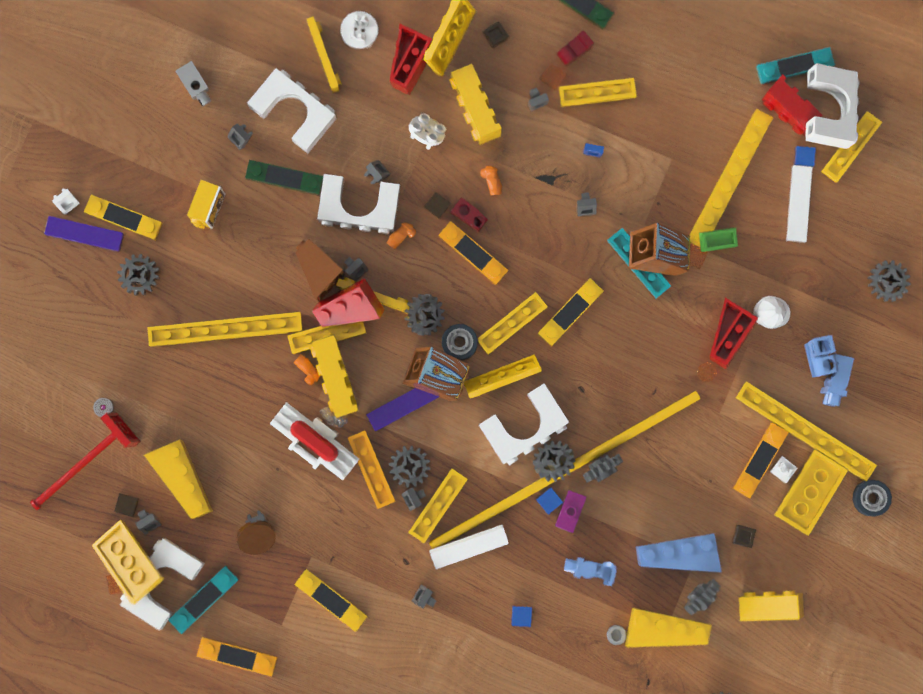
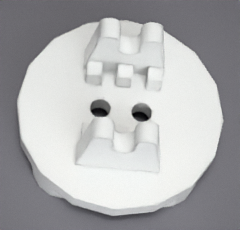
M365 12L349 14L341 24L343 41L355 49L371 47L378 35V25L375 19Z
M422 113L420 116L413 118L409 124L410 138H416L418 141L426 144L427 149H430L431 146L439 145L443 142L446 127L431 119L429 115Z

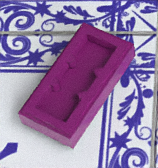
M568 490L555 527L573 533L586 497Z

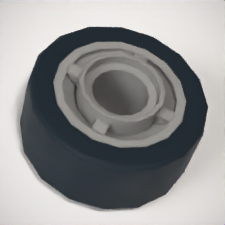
M465 324L450 326L442 336L444 353L461 361L469 359L477 349V335L471 327ZM463 338L465 345L457 347L454 344L455 339Z
M868 480L856 486L852 500L854 507L859 513L865 516L876 517L883 515L889 509L892 495L886 484L879 480ZM870 493L876 496V501L873 504L868 500Z

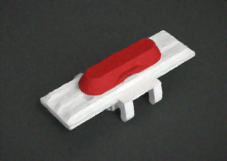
M287 402L270 423L293 441L288 449L290 451L294 450L312 464V468L315 470L322 464L340 479L344 480L359 461L358 457L335 440V437L339 434L337 431H332L322 423L319 417H316L311 422ZM300 441L304 445H306L309 449H311L313 452L319 455V458L317 459L313 455H311L308 451L302 448L298 444V442Z

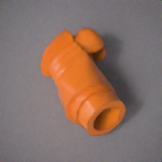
M486 166L480 171L481 177L487 179L490 196L501 195L503 187L498 178V169L494 166Z
M400 223L402 226L389 235L386 243L393 249H396L407 236L413 238L416 234V229L413 228L412 224Z
M300 354L294 364L307 375L304 381L308 385H313L320 378L318 371L314 368L308 357L306 358Z

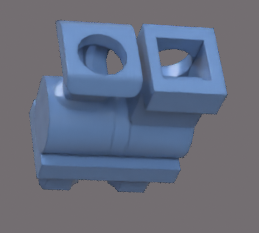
M832 335L815 338L804 344L812 378L839 371L835 355L828 356V354L836 352ZM829 359L832 360L834 363V368L832 370Z
M832 354L835 355L839 371L825 379L824 387L821 388L820 392L825 394L823 404L832 407L839 406L841 397L847 396V390L845 389L848 386L854 358L839 354Z
M577 557L576 561L566 559L564 570L573 572L574 577L604 579L603 584L612 586L614 583L616 567L611 562L600 564L584 561L583 558Z

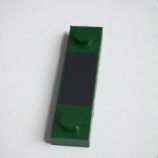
M558 0L603 30L614 15V12L596 0Z
M249 160L245 175L246 180L320 196L323 176L253 160Z

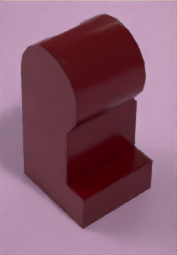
M583 30L569 44L561 48L556 55L565 66H568L591 50L594 42Z
M462 197L449 212L477 232L488 221L478 209Z

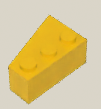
M775 591L763 592V595H756V592H745L744 596L739 597L740 621L800 619L804 617L803 593L783 591V594H775Z

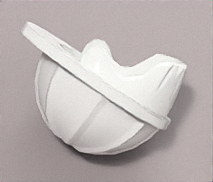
M775 296L762 298L755 305L753 315L758 317L757 323L768 329L781 327L790 318V308L787 303Z

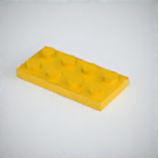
M468 0L451 1L450 8L446 15L443 16L441 25L434 34L430 47L425 51L424 61L439 76L443 77L476 12Z
M813 450L774 515L809 536L848 470L819 451Z
M119 520L92 545L131 604L135 605L163 580L157 568L122 520Z

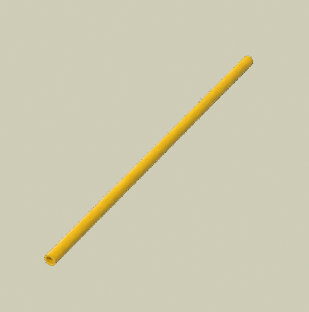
M694 391L576 458V462H573L575 468L569 469L570 473L700 400L699 394ZM545 477L539 479L428 543L432 549L440 547L555 481L553 478L549 482Z

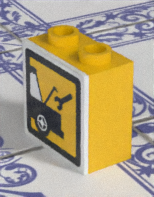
M200 180L187 214L194 226L201 229L205 227L213 228L225 197V192L220 186Z

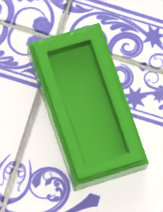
M736 228L699 233L701 252L738 247Z

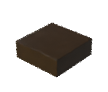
M499 21L483 31L493 48L509 39L508 34Z
M435 192L424 208L440 219L451 203Z
M119 493L114 512L134 517L139 498Z
M736 525L732 543L752 548L756 529Z

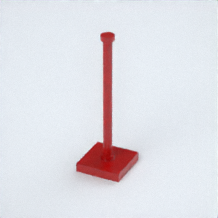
M117 412L105 413L100 418L109 428L111 434L37 499H32L30 504L34 509L39 510L41 504L116 439L125 448L135 447L141 442Z

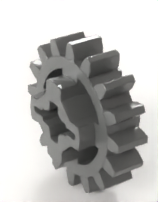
M133 254L132 260L125 258L126 264L120 263V266L123 268L122 271H117L118 274L122 275V277L118 278V281L124 282L121 287L123 289L127 288V293L129 294L134 291L135 296H138L139 292L142 295H146L145 290L152 292L151 286L158 285L155 279H160L156 275L160 270L154 268L156 262H150L151 258L148 256L144 259L142 254H139L138 258ZM135 263H144L142 266L135 265ZM128 269H129V270H130L129 276L126 277L127 271H128ZM138 271L141 273L140 275L142 276L140 279L137 278L136 272ZM151 273L150 280L148 281V274ZM137 283L141 284L142 287H133L132 285Z
M886 260L882 262V265L876 264V269L870 270L873 275L867 278L872 281V283L868 284V287H873L871 294L877 293L876 299L883 297L884 302H887L889 298L891 302L896 301V297L898 299L902 298V293L908 292L905 287L911 284L906 282L910 278V275H905L907 268L902 270V264L895 265L894 260L890 261L889 264ZM886 269L885 275H879L882 270ZM889 278V281H892V284L889 285V282L885 279ZM894 287H900L897 292L892 293Z
M418 294V298L412 297L413 303H407L410 308L404 311L408 313V316L404 318L409 321L407 327L412 328V332L423 336L424 334L431 335V332H437L436 326L441 327L440 320H444L441 313L445 312V310L440 309L442 302H437L438 298L430 294Z
M551 441L549 446L547 443H544L545 448L538 447L539 454H534L536 460H533L536 473H539L541 479L545 477L548 482L551 478L557 482L558 477L564 480V474L570 475L569 469L575 468L573 462L576 461L572 449H569L567 444L563 446L561 441L557 445L554 441Z
M403 446V452L396 450L397 457L391 456L394 463H389V466L393 467V470L389 472L390 474L395 473L393 480L399 479V485L405 482L407 488H409L410 483L417 487V481L423 483V476L428 478L425 471L431 469L426 466L430 460L424 459L427 454H420V448L414 451L413 446H410V450ZM410 454L417 455L421 460L415 461L411 459ZM403 456L404 461L402 465L397 466L398 460ZM407 458L411 464H415V467L412 468L413 476H411V472L408 469H404V466H407ZM423 467L421 474L416 478L415 473L417 469ZM404 472L408 474L410 480L402 478L399 473Z
M607 454L588 465L590 470L583 474V477L587 483L595 478L597 482H600L617 472L616 466L623 463V460L619 454L612 458Z
M715 579L710 580L707 584L700 583L687 596L689 600L685 604L684 609L690 615L695 614L699 610L705 611L717 599L716 592L721 587Z

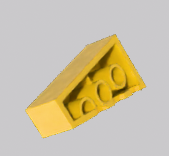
M470 64L452 71L449 82L452 89H456L458 92L456 98L459 106H463L466 113H463L467 124L471 123L473 128L471 134L474 141L478 140L479 145L501 137L502 128L496 121L493 108L489 109L488 97L481 90L482 85L473 65Z
M335 334L312 341L313 346L310 347L313 358L317 357L319 364L316 365L319 376H323L325 383H322L325 394L329 395L330 401H328L331 413L334 412L337 418L358 411V405Z
M183 440L175 441L144 455L191 519H196L212 512L210 503Z
M632 608L625 646L708 645L711 625Z

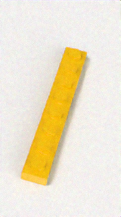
M758 109L755 110L690 233V244L701 249L700 232L714 231L773 119L770 115Z
M301 312L147 327L150 347L303 331Z
M747 381L735 397L864 481H868L877 466Z

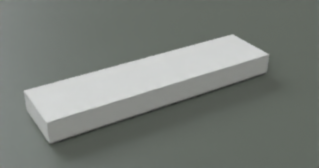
M792 166L786 241L805 243L807 240L812 167Z
M503 525L434 548L429 550L435 569H439L509 543Z

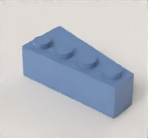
M705 534L635 547L638 564L642 567L721 572L715 534Z

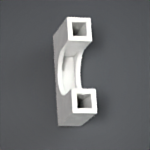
M817 63L808 70L807 88L824 91L833 95L840 105L841 116L839 120L813 117L806 123V141L845 149L856 143L858 139V72Z
M275 68L247 104L249 108L264 119L280 100L285 98L301 100L307 106L308 115L303 125L292 137V140L306 153H309L336 120L335 110L327 104L325 106L319 102L320 99L315 94H308L305 91L306 88L300 82L294 83L286 71L281 70L280 72Z
M324 174L317 218L319 222H322L321 225L332 227L333 224H337L343 229L359 227V230L364 232H370L373 229L378 230L380 234L394 232L400 184L381 182L378 203L375 209L366 216L356 217L348 214L341 205L344 184L343 176Z
M545 384L527 394L540 416V427L533 437L524 440L513 438L506 432L496 415L479 424V427L503 464L508 463V465H511L518 460L517 456L522 452L525 455L535 449L533 445L540 442L542 445L551 439L549 435L555 431L559 434L567 429L566 424L569 421Z
M167 538L156 542L153 547L155 552L149 557L157 569L170 567L190 580L196 578L205 564ZM124 593L121 596L123 601L120 605L158 630L164 628L168 619L173 614V612L157 603L150 593H147L135 605L129 602Z

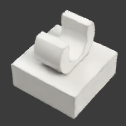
M62 189V193L58 196L54 195L52 200L64 215L80 204L68 189Z
M781 456L770 472L782 482L787 483L798 468Z

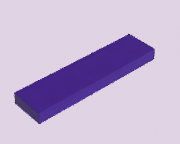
M52 216L48 217L44 233L47 236L120 252L124 236L122 232Z
M415 388L366 415L376 432L438 399L439 396Z

